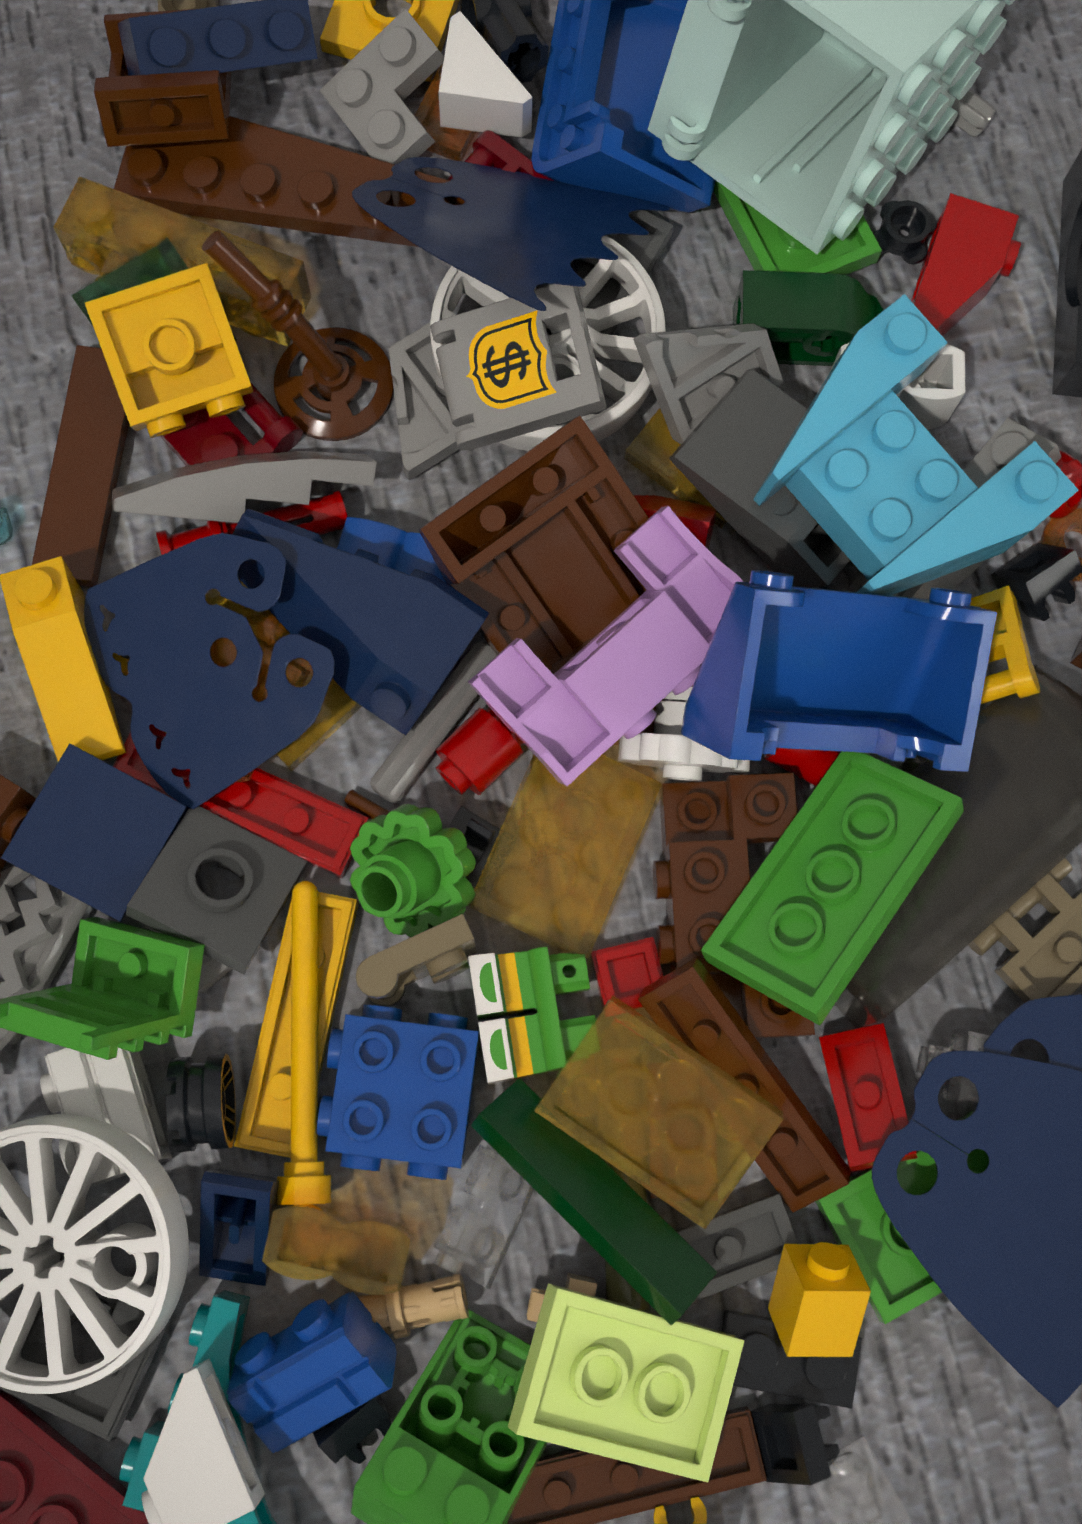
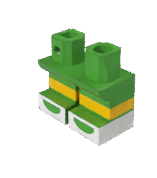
M539 947L522 952L497 955L495 953L468 956L478 1020L530 1011L536 1012L534 1015L478 1022L488 1085L562 1070L567 1067L566 1061L580 1059L601 1049L595 1015L559 1020L556 996L590 990L585 954L558 953L549 955L548 947Z

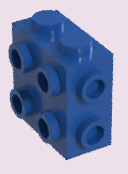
M363 1005L362 1016L345 1014L343 1029H332L328 1046L327 1068L337 1069L334 1095L322 1096L318 1113L317 1134L318 1136L327 1137L325 1151L342 1153L340 1167L380 1171L381 1160L390 1159L408 1162L407 1175L447 1180L448 1167L460 1169L463 1167L480 1037L479 1031L467 1030L468 1018L448 1014L429 1013L427 1025L402 1022V1009L385 1006Z

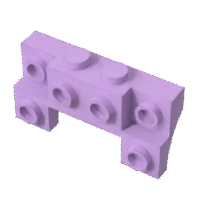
M669 506L661 507L614 550L645 587L646 591L555 674L541 662L522 639L516 638L468 681L471 687L508 729L516 733L553 777L565 786L571 784L622 736L626 739H631L647 728L657 715L653 708L671 691L674 695H678L694 685L735 582H743L735 572L723 564L690 532Z

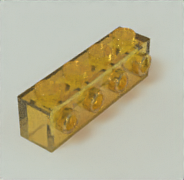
M79 176L53 227L66 252V257L72 265L87 273L101 275L129 287H134L207 263L229 325L240 328L252 336L266 338L284 346H289L291 339L284 331L276 332L271 327V322L268 323L261 318V312L257 313L251 308L252 299L202 250L205 240L212 233L220 229ZM220 230L269 280H279L283 284V289L289 290L293 295V299L300 301L303 306L301 313L304 314L312 297L304 262Z

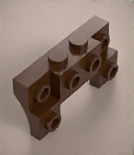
M794 773L729 775L726 781L662 783L659 790L663 860L653 861L655 899H666L667 925H657L659 964H670V972L698 957L756 1039L815 1035L814 1022L707 963L701 952L703 946L750 881L747 844L778 842L797 815Z

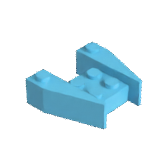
M905 294L855 334L833 366L753 498L760 506L786 486L868 580L857 591L858 593L891 596L1002 554L1079 491L1036 441L980 488L967 476L896 395L919 377L948 343Z

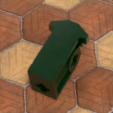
M743 270L733 305V325L753 323L766 329L778 364L833 366L840 347L850 343L862 327L884 310L876 297L867 293L859 281L847 275Z

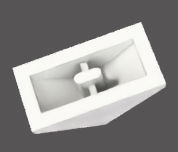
M459 11L450 18L438 91L440 127L477 132L489 130L499 135L524 137L531 132L533 97L462 12Z

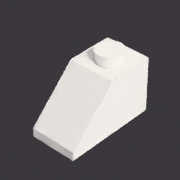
M210 1358L195 1365L183 1374L143 1479L147 1490L142 1493V1504L149 1524H227L255 1510L265 1495Z

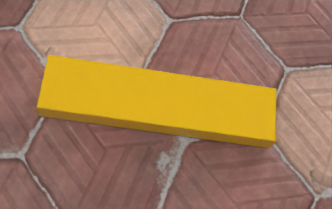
M318 892V1085L359 905L357 899ZM292 897L234 1147L290 1158Z

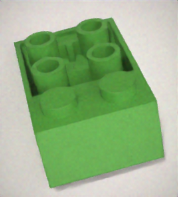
M469 1310V1318L454 1320L355 1484L351 1514L367 1524H507L548 1443L516 1435L508 1428L530 1344Z

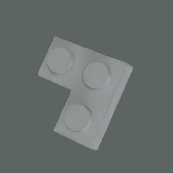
M405 8L319 91L371 158L396 165L407 158L419 157L435 142L403 100L443 64L444 55Z

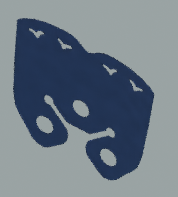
M225 533L207 536L142 563L87 590L84 601V622L100 675L111 690L132 703L131 737L140 758L154 780L168 795L191 809L197 808L297 740L315 722L334 675L335 660L331 650L299 634H288L274 644L265 684L268 696L261 702H257L253 698L252 691L257 687L263 658V651L245 616L218 604L209 605L205 595L210 589H217L220 592V596L257 612L273 607L281 595L286 558L280 549L270 543ZM250 559L258 561L263 566L265 572L262 584L254 589L242 586L238 578L240 565ZM101 605H104L108 611L115 614L107 631L103 629L105 616L100 610ZM220 638L231 640L237 650L234 662L226 667L216 665L210 655L212 644ZM113 653L130 657L127 676L123 675L121 662L113 658ZM303 658L312 666V679L304 687H295L287 680L286 668L293 659ZM150 724L166 732L160 749L156 747L157 737L150 731ZM173 768L179 770L190 769V788L185 786L182 777L175 776L172 773Z

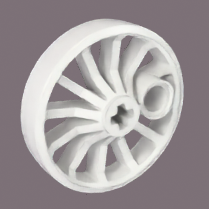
M605 235L601 241L618 256L617 260L579 258L595 265L584 279L586 286L578 287L594 355L599 358L642 363L633 340L634 338L601 334L599 331L636 317H641L646 333L666 332L661 299L652 279L641 263L622 245ZM451 266L436 293L431 312L430 326L437 321L455 316L456 314L453 313L463 294L468 295L482 306L493 304L509 297ZM610 278L617 280L629 294L627 297L595 309L586 308ZM430 328L433 359L438 376L444 388L440 367L437 359L436 349L447 343H436L433 340ZM570 328L548 335L558 381L581 374ZM596 360L603 393L616 401L615 404L599 414H589L582 417L598 442L625 425L645 401L652 386L644 367L635 382H629ZM566 424L553 425L506 439L499 443L529 451Z
M53 1114L25 1119L0 1129V1150L5 1145L17 1141L25 1142L31 1199L26 1196L1 1160L0 1155V1207L8 1217V1219L0 1217V1245L6 1247L0 1249V1270L13 1269L11 1274L0 1281V1302L24 1285L0 1342V1387L30 1394H54L82 1388L115 1373L141 1354L157 1338L171 1318L184 1287L189 1260L188 1228L181 1200L169 1175L153 1154L135 1138L108 1123L79 1115ZM53 1138L68 1140L82 1145L62 1197L56 1189L52 1150ZM104 1155L119 1166L128 1175L130 1181L85 1216L86 1195ZM140 1194L143 1196L151 1213L156 1231L140 1223H126L105 1235L98 1234L97 1228ZM51 1238H54V1240H53V1247L50 1246V1239H51ZM113 1246L122 1248L129 1255H134L136 1260L134 1277L124 1276L113 1267L111 1262V1249ZM61 1253H64V1260L60 1261ZM157 1274L155 1287L146 1284ZM96 1292L108 1298L118 1299L144 1311L145 1315L130 1337L122 1333L96 1296ZM41 1305L48 1366L32 1363L21 1358V1350ZM70 1308L104 1355L103 1358L85 1364H80L75 1359Z

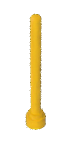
M310 881L298 882L292 890L290 1162H284L283 1176H277L279 1185L276 1205L331 1203V1175H324V1161H318V889Z

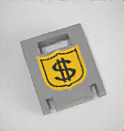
M552 284L534 290L536 296L546 306V311L534 309L513 298H508L437 321L430 326L433 340L436 343H448L438 347L436 354L452 424L458 427L475 422V426L455 433L458 449L465 451L477 449L570 421L579 415L583 417L607 409L582 300L577 286ZM546 326L552 334L570 328L581 374L558 381Z

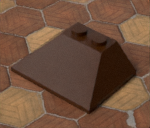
M580 415L419 529L445 582L490 613L479 631L493 651L498 655L512 641L520 638L553 674L646 591L645 587L614 550L649 518Z

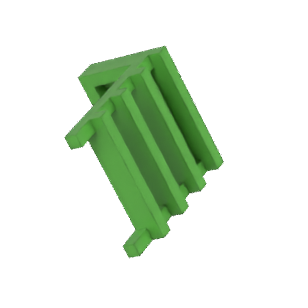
M100 917L80 919L72 983L1 998L0 1028L106 1060L117 1058L118 1048L131 1052L143 1050L144 1041L157 1045L168 1043L169 1034L182 1038L190 1037L193 1032L205 945Z

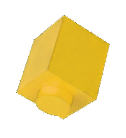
M827 1242L784 1244L768 1311L787 1357H853L871 1290L849 1245H837Z

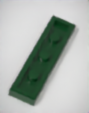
M520 1078L481 1111L470 1125L670 1325H673L685 1313L717 1274V1271Z

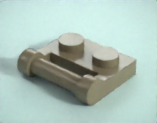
M461 914L363 960L356 971V982L360 990L376 1005L391 1007L401 1001L405 993V986L430 975L433 983L437 984L469 969L467 958L476 954L477 951L475 939L464 915Z

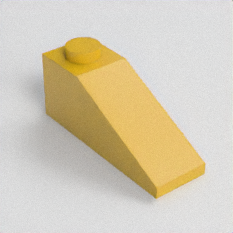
M62 556L1 574L0 582L11 627L57 761L59 762L69 743L100 760L126 753L110 690L100 675L86 632L84 592Z

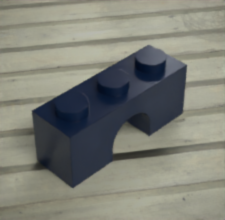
M261 0L132 17L117 23L129 76L219 70V73L318 59L308 0Z

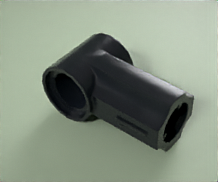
M530 0L460 1L462 14L520 83L532 81L535 74L547 66L549 46L532 21Z

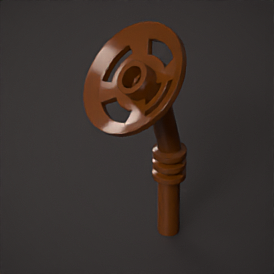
M220 230L212 233L203 243L202 250L252 299L251 308L257 313L261 312V318L268 323L271 322L270 325L276 332L284 331L293 341L281 356L274 374V393L283 416H290L302 429L303 434L324 441L352 439L373 428L387 412L394 391L390 362L380 346L366 335L347 328L329 327L315 330L301 313L303 306L300 301L293 299L292 293L287 289H283V284L279 280H269ZM336 341L348 342L359 347L372 360L364 361L356 351L347 346L336 344ZM303 353L308 361L304 366L302 376L289 377L294 362ZM344 357L350 359L355 365L349 367ZM363 381L378 383L371 402L361 412L353 416L348 403L358 396ZM316 387L319 395L324 400L314 396L310 390ZM301 396L311 408L330 414V421L308 415L294 401Z

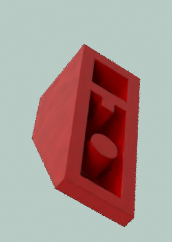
M950 193L938 218L937 227L932 234L927 255L923 261L911 297V302L942 336L987 295L998 275L1009 276L1021 246V242L1012 239L1019 215Z

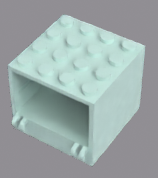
M688 0L648 131L662 140V146L669 156L676 160H689L818 255L835 236L843 241L853 231L864 213L863 207L867 203L876 207L893 186L897 177L895 174L898 171L906 175L913 169L925 152L928 145L926 142L929 139L938 143L943 138L958 115V112L952 108L954 101L962 99L976 81L982 68L975 62L979 54L984 55L1000 36L1007 23V20L1000 16L1006 4L1010 6L1015 0Z

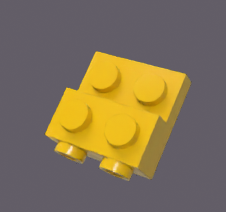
M207 263L85 302L130 427L135 431L147 428L150 438H155L186 427L183 415L207 408L209 417L214 418L245 407L242 396L252 393L253 389Z

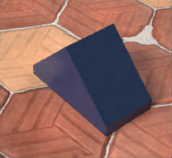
M223 1169L204 1172L201 1180L199 1276L266 1286L281 1205H276L279 1185L277 1178Z

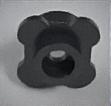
M889 201L885 203L880 211L882 218L879 230L873 232L882 249L881 254L890 252L894 255L902 256L906 263L912 265L922 262L927 255L925 247L927 237L933 234L937 227L935 217L924 206L914 201ZM898 230H904L908 232L909 235L901 236Z

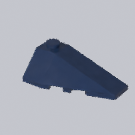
M247 509L242 514L232 533L233 535L270 543L281 550L286 558L281 595L276 604L268 610L290 634H299L331 650L335 660L334 675L332 677L334 681L352 700L405 736L490 614L435 575L418 569H414L411 575L389 568L378 564L379 555L362 549H358L354 555L324 544L318 533L251 509ZM250 559L243 562L238 569V578L248 589L257 588L262 584L265 575L263 566L256 560Z

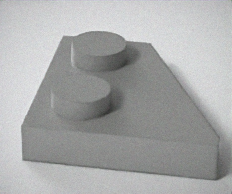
M430 322L388 347L403 469L409 481L458 451L455 433L473 427L470 423L458 427L452 424L445 390L433 359Z
M753 323L645 333L633 339L671 437L679 444L684 442L747 370H755L775 386H779L784 382L767 330Z

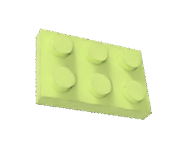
M548 1283L508 1428L516 1435L708 1483L745 1340L728 1333L682 1320H677L673 1325H670L660 1314Z

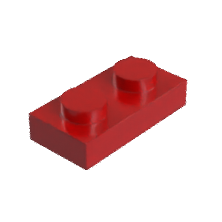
M884 1023L819 1037L851 1172L872 1168L874 1160L888 1135L896 1130H901L909 1123ZM916 1151L906 1154L901 1161L918 1158Z

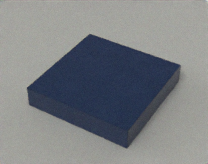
M69 743L1 859L122 923L126 916L127 904L174 833L187 807Z

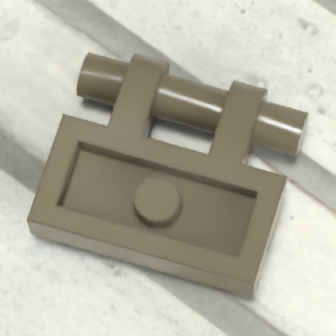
M1053 852L1041 865L1031 864L1017 878L1019 885L999 904L990 902L977 915L979 923L963 937L966 944L981 956L997 941L1002 943L1012 953L994 971L1024 1003L1039 998L1072 995L1082 985V888L1071 897L1059 884L1073 868L1069 861L1057 852ZM1039 903L1052 916L1030 935L1018 921Z

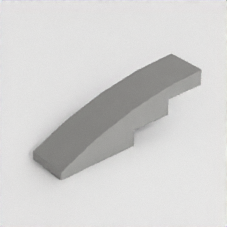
M315 451L234 456L175 468L115 488L112 491V506L116 512L238 523L245 512L246 499L309 505L312 480L374 487L376 461L367 454Z

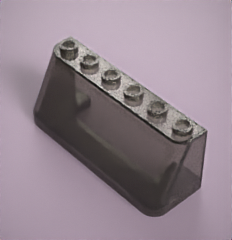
M1037 664L1034 665V669L1038 678L1040 693L1022 699L1016 693L994 700L983 711L979 710L968 772L938 770L933 768V761L919 755L916 758H908L898 767L904 772L961 797L964 812L835 1003V1006L856 1029L877 1023L897 1009L1082 842V696Z

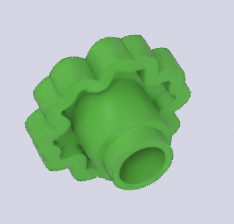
M403 804L390 811L387 815H378L362 825L359 836L351 844V855L360 865L351 874V885L357 894L362 908L374 916L382 917L386 928L393 934H406L409 937H413L461 914L464 915L466 907L475 897L474 888L465 877L474 870L476 862L472 852L467 848L464 834L456 828L442 829L440 816L432 808H418L411 804Z

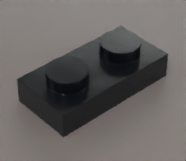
M725 1310L721 1332L745 1340L733 1386L852 1409L862 1343L861 1337L858 1336L853 1357H787L772 1318Z

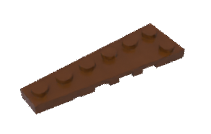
M229 116L228 139L126 146L113 189V194L119 205L125 207L419 247L371 216L352 197V191L365 182L384 180L393 175L391 169L395 164ZM415 171V175L419 179L427 182H449V180ZM382 191L376 195V198L381 203L393 207H408L416 202L415 198L400 191ZM448 196L443 199L446 203L452 205H462L465 203L463 199L454 196Z

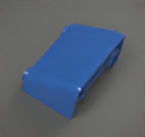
M558 0L532 148L531 162L533 169L537 173L556 182L622 194L669 207L670 210L683 213L693 212L710 206L716 180L689 160H676L669 156L662 146V140L648 131L688 0Z
M751 570L750 582H735L686 702L681 728L683 736L733 760L761 761L762 754L775 755L776 748L876 753L889 760L903 762L905 757L916 758L919 755L933 761V768L938 770L969 771L997 612L970 606L972 593L944 588H931L929 599L792 586L793 575L764 570Z

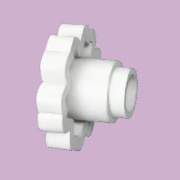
M693 687L678 695H674L671 691L663 701L656 705L655 712L657 715L654 722V733H641L631 739H626L622 736L619 741V762L663 768V778L701 781L702 772L746 773L750 770V760L728 759L681 734L684 708Z

